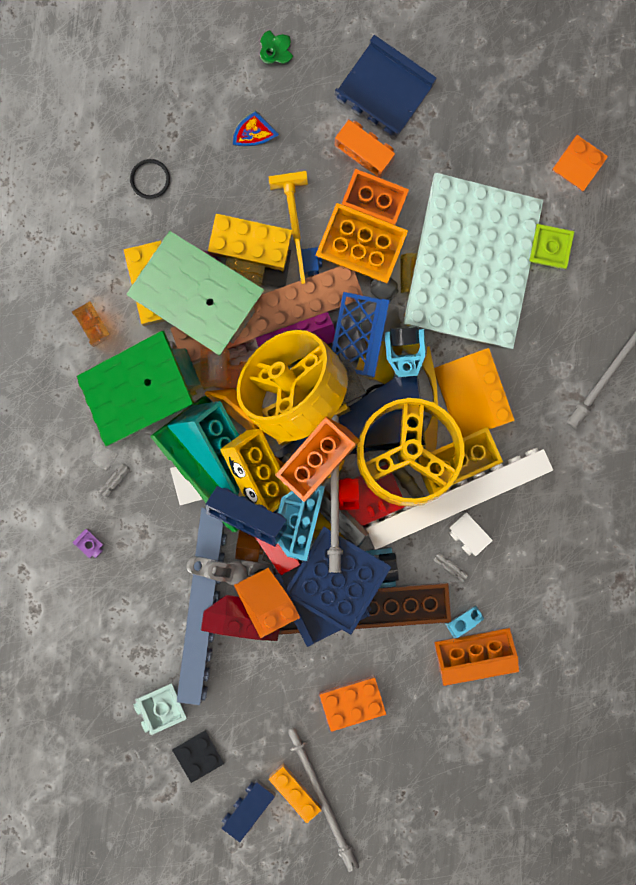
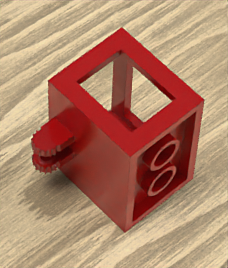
M388 463L381 466L380 469L387 470L389 467ZM392 473L375 481L384 490L403 498ZM360 475L354 478L358 479L359 509L346 511L363 526L406 506H398L386 502L375 495Z

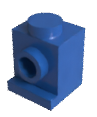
M319 247L301 249L304 275L308 274V277L319 274V268L322 267L321 258L315 256Z

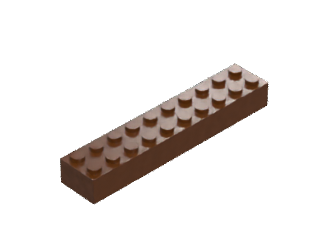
M446 582L379 588L369 604L372 609L369 611L370 616L360 620L355 629L451 622L449 585ZM294 621L279 629V635L300 633Z

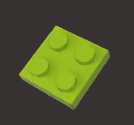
M536 224L529 262L566 270L574 231Z

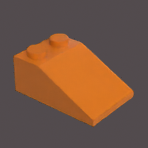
M269 568L234 585L260 638L300 618L291 599Z

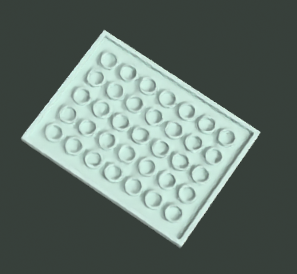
M434 173L403 324L419 326V328L513 349L531 264L529 259L536 224H539L543 200Z

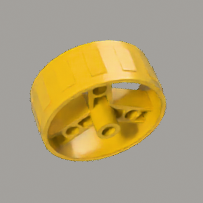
M304 330L287 331L266 341L247 360L238 379L237 400L244 413L264 433L276 440H299L310 436L326 417L332 419L337 413L347 391V371L339 357L315 334ZM299 359H302L300 362H298V363H297L295 366H293L291 369H289V368L287 367L288 365L292 364L293 362H295V361H297V360H299ZM266 392L277 394L275 416L263 417L262 405Z
M406 398L388 403L372 414L359 436L360 442L356 450L360 475L375 495L386 502L398 506H420L439 498L457 480L462 469L464 441L461 431L455 420L443 408L430 401ZM402 409L400 446L365 462L363 446L368 429L382 415L393 410ZM423 411L436 417L450 433L455 446L456 459L454 469L422 447ZM407 420H415L417 427H409ZM415 433L416 440L410 439L406 441V434ZM398 453L400 463L394 465L390 457ZM420 455L429 461L426 467L415 462ZM380 461L388 463L389 467L387 470L380 469L378 465ZM430 465H437L439 473L433 474L430 471ZM410 466L442 489L427 497L416 499L402 498L384 490L375 481L403 467Z

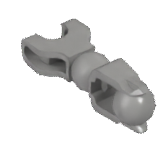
M191 556L187 562V571L189 573L216 581L227 582L232 586L247 579V576H250L255 568H259L255 574L269 568L273 575H276L274 571L276 568L273 564H262L253 561L243 560L241 563L238 561L227 563ZM197 561H200L202 564L199 571L194 569V564Z

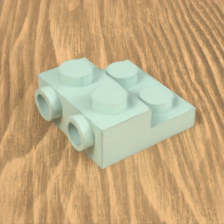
M172 683L136 698V703L133 704L137 715L141 714L144 721L141 722L144 732H149L150 735L187 719L181 704L177 702V695Z

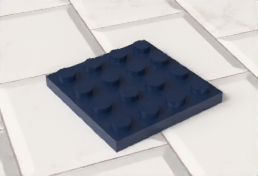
M323 527L309 550L307 561L302 562L285 592L290 599L352 635L390 571L391 566L339 536V547L343 551V555H341L342 572H329V555H327V551L331 547V530Z

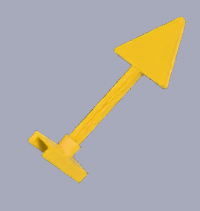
M302 171L268 176L270 190L284 188V194L287 195L292 236L297 250L301 283L305 284L300 249L301 237L294 194L296 193V186L308 185L307 172Z

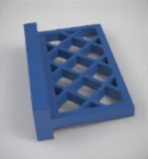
M343 292L332 351L335 353L337 346L339 352L336 355L340 353L347 361L344 367L348 373L371 378L375 377L389 300ZM346 297L355 299L358 306L349 311L345 306ZM367 302L376 303L375 311L368 315L362 305ZM360 307L366 317L356 322L351 313ZM349 315L354 325L345 330L341 321ZM368 319L372 328L364 334L359 324ZM357 327L362 336L353 342L347 332ZM345 334L351 344L341 349L337 341L339 337ZM364 338L368 343V349L360 353L355 343ZM353 345L359 355L349 361L343 351ZM367 352L366 359H364L362 355ZM361 357L365 363L363 371L356 370L351 362Z

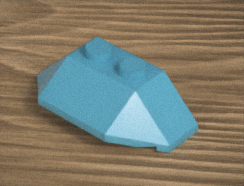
M320 486L305 502L293 491L281 498L278 513L287 519V528L278 544L287 557L307 561L325 486Z

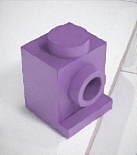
M85 529L72 542L89 559L93 556L97 558L103 552L102 547L105 545L89 529ZM88 541L92 542L93 544L92 548L90 549L86 547V543Z

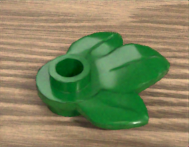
M270 30L266 31L260 40L262 46L260 58L266 64L289 62L294 57L288 51L291 43L290 36L281 34L275 37Z

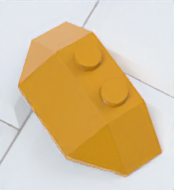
M235 389L212 390L204 393L213 402L221 401L227 414L246 430L259 429L241 409Z

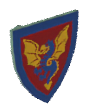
M255 110L243 118L237 125L233 134V145L254 146L275 138L279 133Z

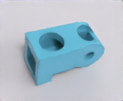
M473 606L452 619L451 622L445 623L453 638H459L485 618L478 607Z

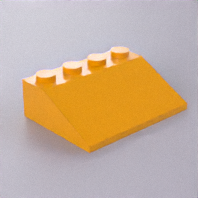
M336 203L315 256L388 284L408 230Z
M489 348L434 368L448 413L458 425L462 438L486 427L490 430L515 421Z

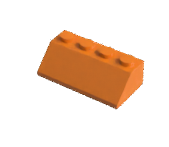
M326 417L275 475L305 502L358 445L360 440L345 426Z
M510 628L434 642L443 686L519 672L518 656Z

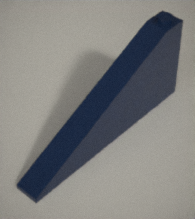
M397 376L350 405L351 411L338 417L339 424L345 426L359 439L365 423L373 413L384 405L406 398L421 399L418 376ZM402 409L393 410L382 415L371 425L365 435L364 453L389 450L400 446ZM407 420L409 427H417L415 420ZM423 424V426H422V441H421V445H426V443H425V434H424V424ZM407 433L406 441L410 439L416 440V434ZM308 437L292 441L273 454L281 461L286 454L290 453L293 455ZM357 446L350 452L349 455L357 454Z

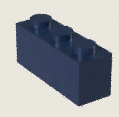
M258 779L255 783L251 781L245 789L247 794L243 799L241 797L237 799L233 805L235 807L234 811L231 814L228 812L221 821L224 823L221 829L239 843L276 796L274 791Z

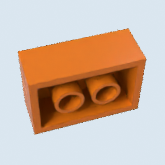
M348 119L335 137V146L372 174L382 178L394 161V149L387 143L384 145L378 141L379 138L372 132H365L362 129L363 126L354 120L352 122Z
M355 169L341 205L396 225L409 189Z
M374 675L319 692L331 732L386 715Z

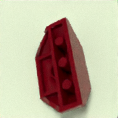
M225 595L203 611L201 631L254 640L278 641L279 629L260 638L239 596Z

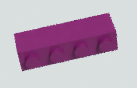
M326 312L255 338L259 348L278 334L293 330H304L315 334L319 339L329 344L334 341L335 329L329 313Z

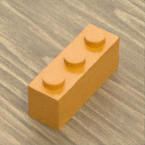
M284 763L269 775V781L306 823L322 811L320 804Z

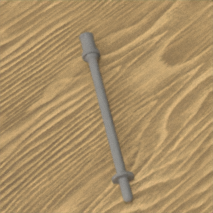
M636 331L584 403L577 404L575 412L567 421L570 426L577 429L584 417L590 414L589 407L635 346Z
M334 415L332 420L339 423L338 416ZM339 466L331 474V547L327 551V555H329V572H342L341 555H343V551L339 547Z
M290 728L288 732L294 744L291 751H297L340 846L339 856H342L348 872L354 871L353 868H359V864L352 852L353 847L346 843L304 750L307 742L301 743L295 728Z

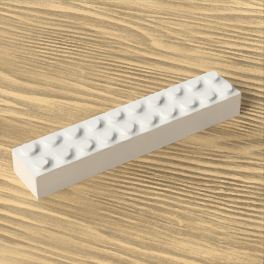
M538 447L525 452V457L521 458L520 455L507 460V465L498 464L490 468L491 472L485 474V471L472 476L473 480L469 482L467 479L455 484V488L451 490L449 488L439 498L425 505L406 506L399 513L395 511L386 515V519L381 521L377 519L368 523V527H365V530L369 533L368 536L375 550L553 471L544 449L538 450Z

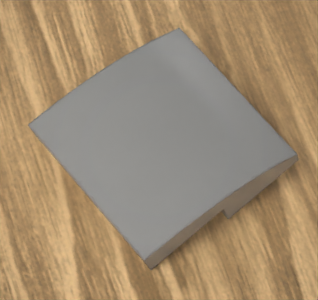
M353 316L355 321L359 322L358 316ZM349 317L342 320L341 324L347 330L354 325V322ZM337 322L333 324L335 330ZM357 327L347 332L353 342L362 336ZM345 334L338 338L337 343L341 349L351 344ZM364 338L355 343L360 353L367 350ZM353 345L343 351L348 359L359 355ZM341 353L338 354L341 362L346 361Z

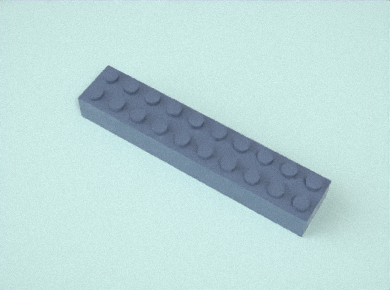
M201 508L195 556L224 562L225 553H221L222 546H225L227 541V534H224L225 525L221 520L206 514V508ZM197 561L194 564V569L199 571L202 564L200 561ZM194 574L192 577L177 702L200 705L207 698L208 687H204L205 681H208L210 675V668H207V662H210L212 659L213 651L209 646L210 642L214 641L215 636L214 633L201 631L203 611L219 600L220 591H217V584L220 585L221 581Z

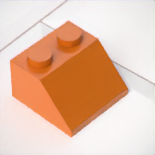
M576 135L552 170L581 191H584L608 156L579 135Z

